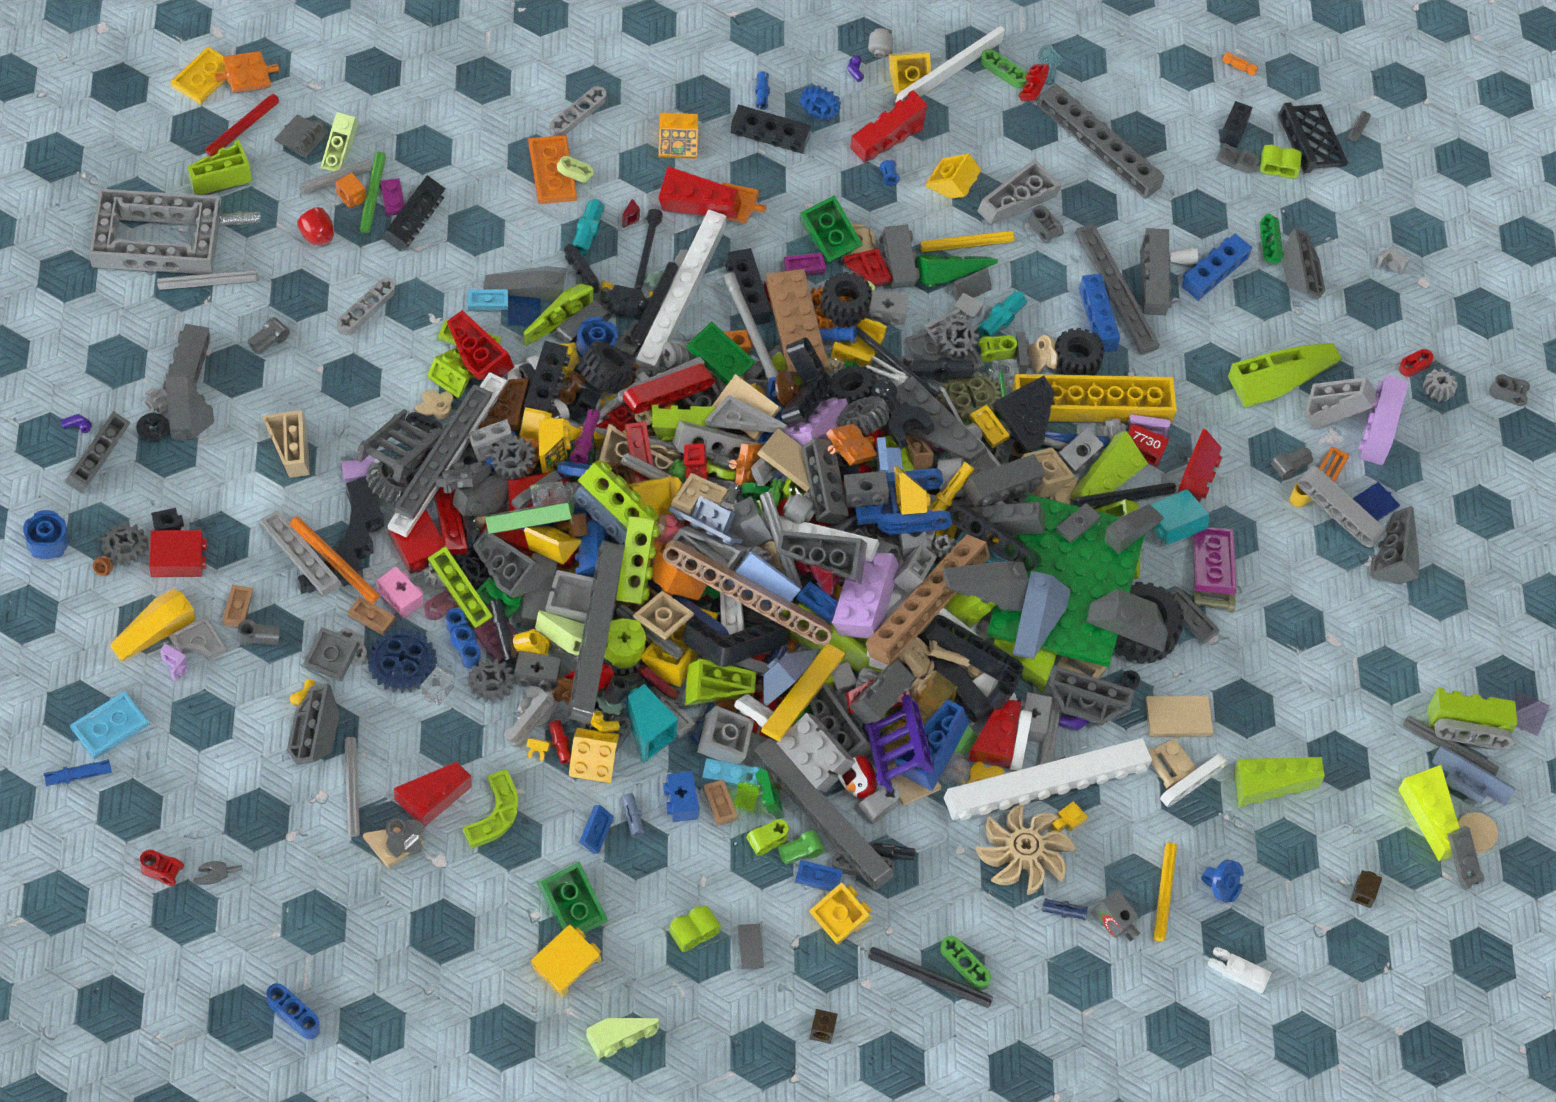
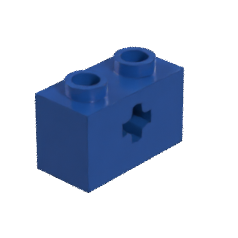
M693 771L667 774L666 782L663 783L664 796L668 795L669 802H666L667 814L672 816V822L698 819L699 805Z

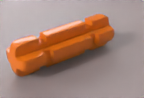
M1226 52L1223 56L1222 61L1224 63H1231V66L1243 72L1247 71V74L1254 76L1258 70L1257 65L1253 63L1250 65L1248 61L1238 56L1234 57V54Z

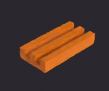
M1331 446L1319 469L1323 471L1333 452L1336 453L1334 460L1325 473L1329 477L1340 456L1344 457L1331 479L1335 483L1350 455Z

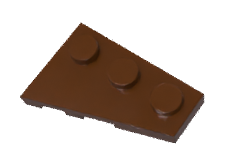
M529 378L509 379L498 396V402L494 408L491 407L487 412L488 417L480 423L479 429L506 419L511 430L520 429L524 404L531 385Z

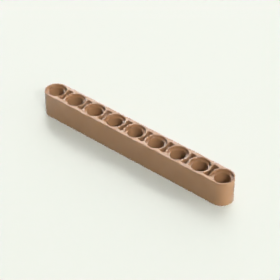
M673 540L666 545L663 558L668 564L818 645L829 643L832 636V626L827 621L679 541ZM675 549L679 555L672 556L668 550ZM694 559L697 565L691 566L687 560ZM712 569L715 571L716 575L709 576L706 573V570ZM730 579L734 581L735 585L727 586L724 581ZM743 590H751L753 595L746 596ZM767 599L771 601L772 605L764 606L761 601ZM788 610L790 615L783 616L780 611ZM806 620L809 625L801 626L799 621ZM825 630L827 635L820 636L817 631Z

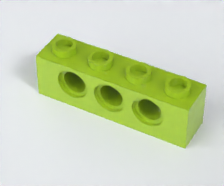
M599 459L594 462L578 479L626 528H628L629 516L635 517L631 513V508H636L639 511V517L637 518L655 521L659 519L656 515V510L652 506L646 505L641 500V495L635 490H631L621 476H616L611 471V466L605 461ZM602 478H605L609 482L608 488L602 485ZM617 493L623 495L624 502H619L617 500Z
M629 516L616 600L643 605L645 601H648L650 589L647 588V584L653 575V567H650L651 559H654L656 555L654 540L658 538L660 531L657 521ZM645 534L647 542L645 545L640 546L637 539L640 535ZM638 555H641L644 559L640 567L634 564V559ZM634 576L640 578V585L636 588L631 585V579Z
M446 546L428 557L429 563L474 629H477L493 618Z

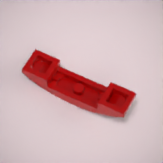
M705 444L684 445L686 480L691 473L708 480ZM684 521V526H690V521Z

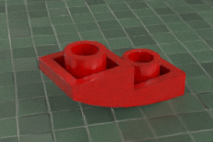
M1035 64L1029 69L1025 76L1028 83L1024 85L1023 90L1018 95L1021 101H1032L1038 97L1049 72L1048 64Z
M623 404L607 413V419L597 424L596 427L606 429L610 424L623 432L625 430L624 425L631 424L635 420V415Z

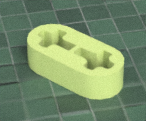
M563 156L557 163V169L561 174L579 182L587 183L594 174L590 165L569 156Z

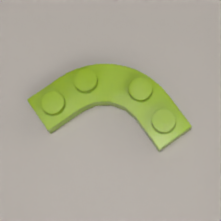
M507 769L487 776V782L496 801L495 809L491 815L463 827V833L470 849L498 839L510 829L516 819L518 794Z

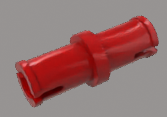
M554 720L548 724L553 738L552 745L557 750L560 764H568L571 762V751L568 746L569 739L564 734L561 721Z

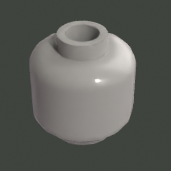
M883 28L875 29L869 35V52L877 58H884L885 55L892 52V34Z
M801 494L790 495L783 507L785 517L798 524H802L804 521L809 522L815 513L812 510L813 502Z

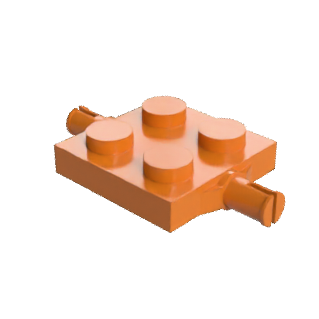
M261 51L224 56L225 72L214 73L215 82L227 80L233 93L270 88L271 82L268 74L279 72L278 64L267 66Z
M722 182V185L737 189L741 200L737 219L726 218V220L747 224L753 211L765 213L767 205L756 203L759 197V190Z
M854 424L832 428L826 433L833 445L828 447V452L830 454L839 453L850 466L874 460L878 455L872 446L874 438L872 436L865 438L861 434V430Z
M741 443L738 460H731L729 462L732 463L729 464L730 468H736L735 484L742 486L744 483H756L751 467L760 459V456L757 454L765 443Z

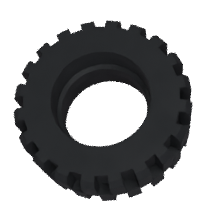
M1136 582L1135 585H1131L1130 593L1154 602L1158 606L1168 631L1165 648L1162 652L1118 635L1114 648L1116 650L1115 654L1120 657L1122 655L1125 656V660L1130 662L1136 660L1137 663L1144 664V661L1154 663L1157 658L1162 660L1174 650L1184 626V613L1180 610L1181 605L1179 601H1174L1175 596L1171 592H1165L1164 587H1156L1154 583L1150 582L1148 584Z

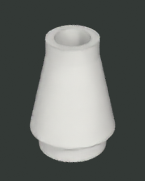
M1189 247L1170 251V262L1193 266V264L1198 262V249Z

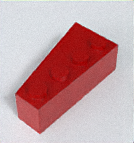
M914 90L908 93L909 97L903 102L901 99L894 104L895 107L890 112L884 111L881 113L874 124L869 122L852 135L850 148L864 163L876 158L883 151L890 150L895 144L905 141L909 136L919 133L923 129L927 104Z

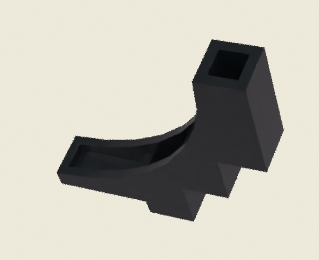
M366 477L346 483V493L351 506L350 523L344 539L335 551L362 578L363 569L358 558H366L374 553L373 541L368 532H374L384 527L383 514L371 488L368 487L369 484L366 481ZM327 561L324 562L334 575L341 580L343 587L351 585ZM304 574L297 577L298 588L301 594L317 590Z

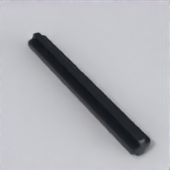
M675 262L667 264L630 338V342L633 345H641L679 268Z

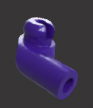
M853 55L849 60L847 70L857 82H861L864 79V75L859 70L862 58L859 55Z
M80 414L61 419L64 429L76 426L82 433H88L92 428L90 420Z
M1061 715L1059 726L1078 731L1085 727L1089 721L1079 717L1071 719Z

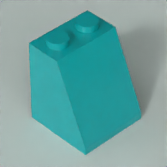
M645 684L640 688H634L628 695L627 718L630 719L631 731L641 760L645 763L676 739L678 718Z

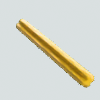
M1013 231L923 240L920 242V249L922 252L1008 243L1013 242L1015 236Z
M1171 842L1166 843L1153 936V939L1159 942H1164L1166 939L1177 844Z

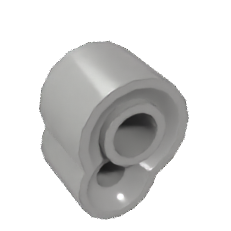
M963 458L938 461V469L942 471L944 480L943 485L939 487L940 492L946 488L950 480L963 465ZM961 487L954 497L966 496L964 489Z

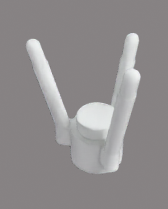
M872 356V360L893 373L890 374L875 367L866 366L867 369L870 368L873 372L890 378L889 380L896 387L909 379L906 373L898 371L875 356Z

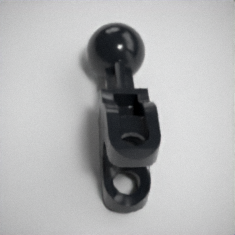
M880 379L874 383L871 394L874 397L879 396L883 398L887 403L891 418L889 430L892 440L900 449L909 445L906 441V434L910 430L920 429L926 435L935 431L933 421L924 408L910 406L907 402L900 404L896 398V385L891 380Z

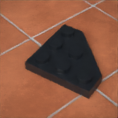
M1044 375L998 399L993 404L1025 454L1042 446L1045 441V433L1055 391Z

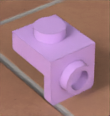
M165 644L160 649L161 657L164 662L173 666L170 669L172 680L176 681L188 670L187 657L177 647H170Z

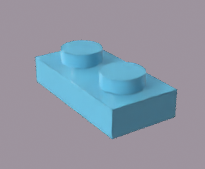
M508 289L468 290V310H508Z

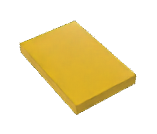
M208 46L170 81L171 86L201 105L226 81L215 82L214 73L225 72L224 56Z

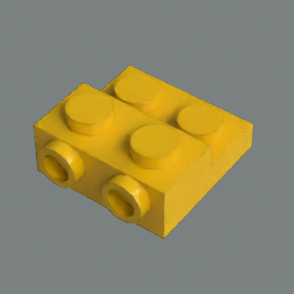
M842 882L809 910L837 945L852 932H857L873 918L869 914L872 909L866 902L860 903L857 900L856 896L858 893L851 885L846 887Z

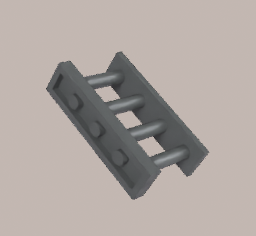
M406 409L395 414L389 422L366 441L363 440L358 447L359 455L357 461L362 462L369 455L393 468L392 480L398 483L425 461L444 431L438 427L432 433H427L406 422ZM402 428L423 439V441L416 442L398 431ZM392 437L412 448V450L406 451L387 440ZM381 446L402 459L395 460L376 449Z

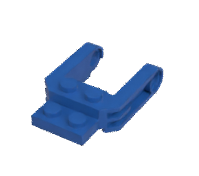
M936 468L905 471L924 490L937 489L944 483L942 471ZM894 472L886 473L889 489L887 504L854 507L857 525L877 523L878 528L889 535L943 530L952 524L950 512L944 510H927L925 513L904 515L898 513Z

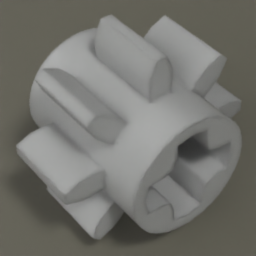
M151 388L145 392L147 397L144 399V402L151 412L157 411L162 413L168 408L167 393L164 389Z
M1119 418L1105 420V425L1101 426V435L1108 437V441H1112L1111 439L1115 434L1126 431V424L1120 423Z
M947 534L940 537L937 535L935 542L931 543L934 549L932 553L935 556L939 555L940 561L956 545L955 539L949 540Z
M428 563L429 569L423 570L426 577L425 583H430L433 585V588L441 585L444 587L445 585L431 564Z

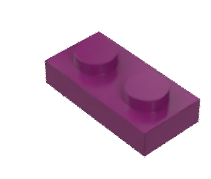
M400 178L381 180L380 185L386 216L398 215L405 205Z
M822 253L784 257L783 260L785 271L804 269L806 275L821 274L826 271Z

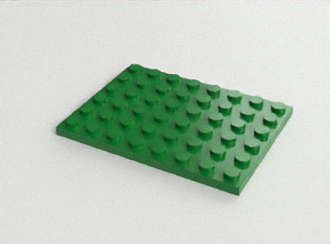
M1027 494L1025 503H1041L1046 515L1044 533L1015 535V538L1038 552L1041 556L1040 565L1031 571L1052 575L1071 590L1065 613L1060 617L1057 625L1052 629L1040 650L1110 667L1118 634L1087 623L1089 607L1095 600L1117 589L1130 593L1145 534L1118 554L1104 540L1107 527L1120 517L1096 511L1101 516L1100 520L1073 543H1070L1056 531L1057 526L1081 507ZM1014 545L1011 549V554L1013 555L1016 554V547ZM1031 556L1026 557V563L1029 566H1033L1034 563ZM1026 571L1028 579L1030 578L1031 571ZM996 604L987 636L1015 643L1022 611L1002 610Z

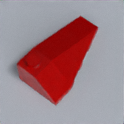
M463 310L447 321L466 369L478 380L485 379L489 372L502 378L515 368L509 353Z

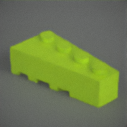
M1127 431L1117 433L1112 437V441L1103 449L1100 457L1091 465V469L1071 492L1070 497L1072 500L1075 497L1113 492L1148 465Z
M1322 757L1238 759L1233 770L1239 808L1246 807V805L1252 803H1262L1264 800L1274 797L1277 799L1286 794H1296L1319 788L1325 777Z

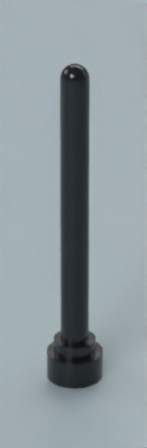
M650 209L647 213L646 219L649 226L634 286L635 289L642 290L656 226L662 222L663 213L658 209Z

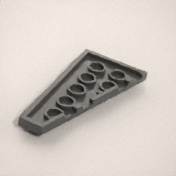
M913 376L896 387V398L900 404L907 402L910 406L924 408L932 419L935 431L928 435L920 429L910 430L907 433L908 435L923 442L926 440L932 443L934 447L938 449L943 448L949 451L951 455L963 458L964 461L970 464L987 453L986 447Z

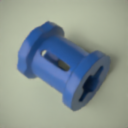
M893 160L883 161L879 167L880 171L883 172V183L887 186L897 184L900 181V176L896 172V162Z

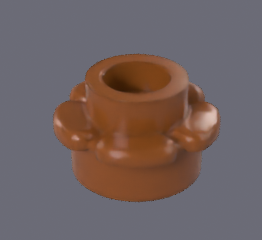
M99 556L93 563V570L100 576H107L113 570V563L109 557Z

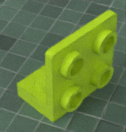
M453 348L434 357L427 378L457 398L463 396L468 381L475 377L466 369L458 348Z

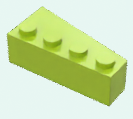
M1438 687L1428 705L1429 727L1435 729L1436 721L1443 718L1506 729L1511 733L1518 724L1515 701L1494 697L1485 700L1478 694L1463 696L1461 691L1454 690L1452 693H1447L1445 688Z

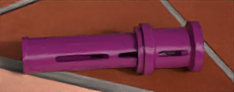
M593 409L587 412L581 435L575 440V449L570 454L572 462L582 464L588 462V453L593 447L592 438L601 415L595 409L593 416Z

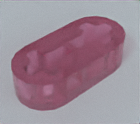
M448 589L425 603V616L429 620H438L445 616L450 609L459 607L456 601L448 600V597L453 598ZM431 607H433L434 609L437 608L438 612H435V611H433V610L430 611V608H431Z

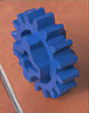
M811 85L810 88L806 87L802 92L799 103L803 105V110H808L806 114H813V118L818 116L820 120H823V118L830 120V118H835L841 108V102L838 101L839 97L833 96L834 91H827V87L821 89L820 85L817 88Z

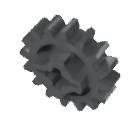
M959 314L949 315L946 319L941 320V325L936 328L940 331V333L935 335L936 338H940L937 345H943L941 351L947 350V356L954 354L955 358L961 355L964 357L968 355V352L970 353L974 350L972 346L978 344L974 340L979 337V334L974 333L977 327H972L973 320L967 322V316L965 315L961 318Z
M514 435L513 440H510L507 436L506 442L499 441L500 447L493 448L496 454H491L493 460L491 463L497 474H501L504 479L508 475L511 480H514L516 475L521 479L522 473L528 475V468L535 467L532 462L537 461L536 451L532 447L531 442H526L523 436L520 440L516 435Z
M118 522L117 528L111 525L110 532L105 530V537L101 538L102 552L111 559L112 563L117 560L119 561V566H122L123 562H127L130 565L131 560L138 562V556H145L144 550L148 549L147 536L144 535L143 529H138L137 524L130 527V522H127L125 526Z
M487 658V663H483L480 660L479 667L472 666V672H469L468 687H470L471 694L476 693L477 700L483 697L484 703L488 699L495 703L496 698L503 701V695L509 696L510 689L514 688V675L512 674L511 667L506 668V662L498 664L497 658L494 662ZM477 679H479V682H481L480 686L477 683Z

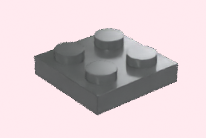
M321 627L303 665L306 668L342 682L360 643Z

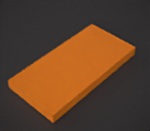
M567 136L528 138L538 204L577 201L574 179L561 174L557 169V163L563 156L570 157Z

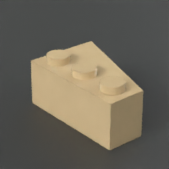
M303 411L262 416L289 478L310 475L308 426Z

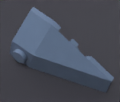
M1031 571L1013 655L1034 659L1045 643L1046 638L1067 609L1071 590L1052 575Z
M820 648L787 654L780 660L777 658L773 659L767 665L769 670L764 674V704L766 706L797 681L821 652Z

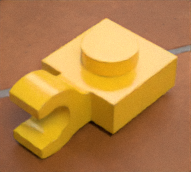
M1073 801L1058 812L1057 816L1059 818L1052 823L1053 827L1050 830L1061 832L1067 827L1070 831H1073L1085 822L1088 816Z

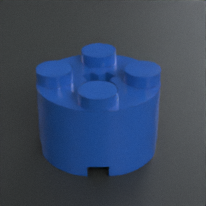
M591 317L584 320L577 331L576 349L579 356L582 358L595 341L606 342L616 347L618 332L612 322L604 321V318Z
M41 510L34 513V516L30 519L28 518L24 523L23 532L27 548L33 557L51 559L63 556L69 544V536L65 520L58 513L51 510Z

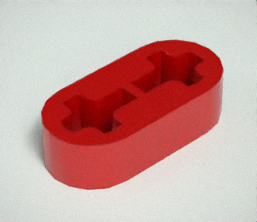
M1427 349L1418 350L1402 359L1399 371L1406 377L1413 376L1429 368L1434 355Z

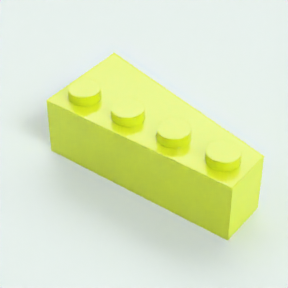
M1439 765L1404 778L1398 790L1438 861L1453 856L1447 834L1459 829L1443 769Z

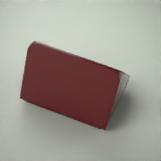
M633 199L622 214L623 228L640 220V207Z

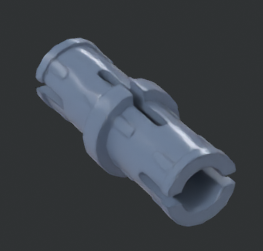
M624 794L621 796V801L625 810L624 818L628 821L631 836L633 838L641 837L645 834L640 819L642 816L641 811L637 808L634 794Z

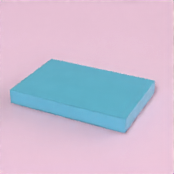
M124 691L72 723L70 728L90 755L96 759L149 726V721Z

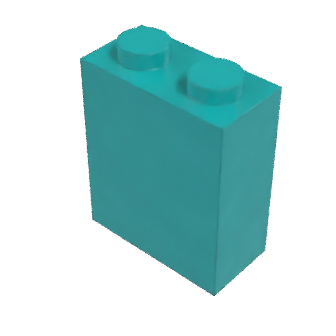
M1188 489L1150 504L1164 517L1152 530L1157 538L1161 539L1166 546L1208 529L1209 513Z

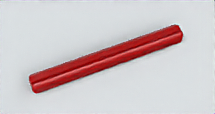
M275 94L269 95L205 148L206 153L210 157L216 155L219 149L226 147L279 103V98Z

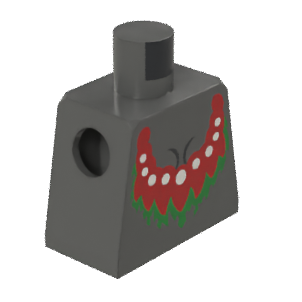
M1118 888L1101 901L1091 912L1100 924L1115 938L1123 933L1131 942L1140 934L1132 924L1138 918V915Z

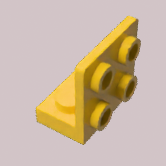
M577 728L573 739L569 776L611 783L619 734Z

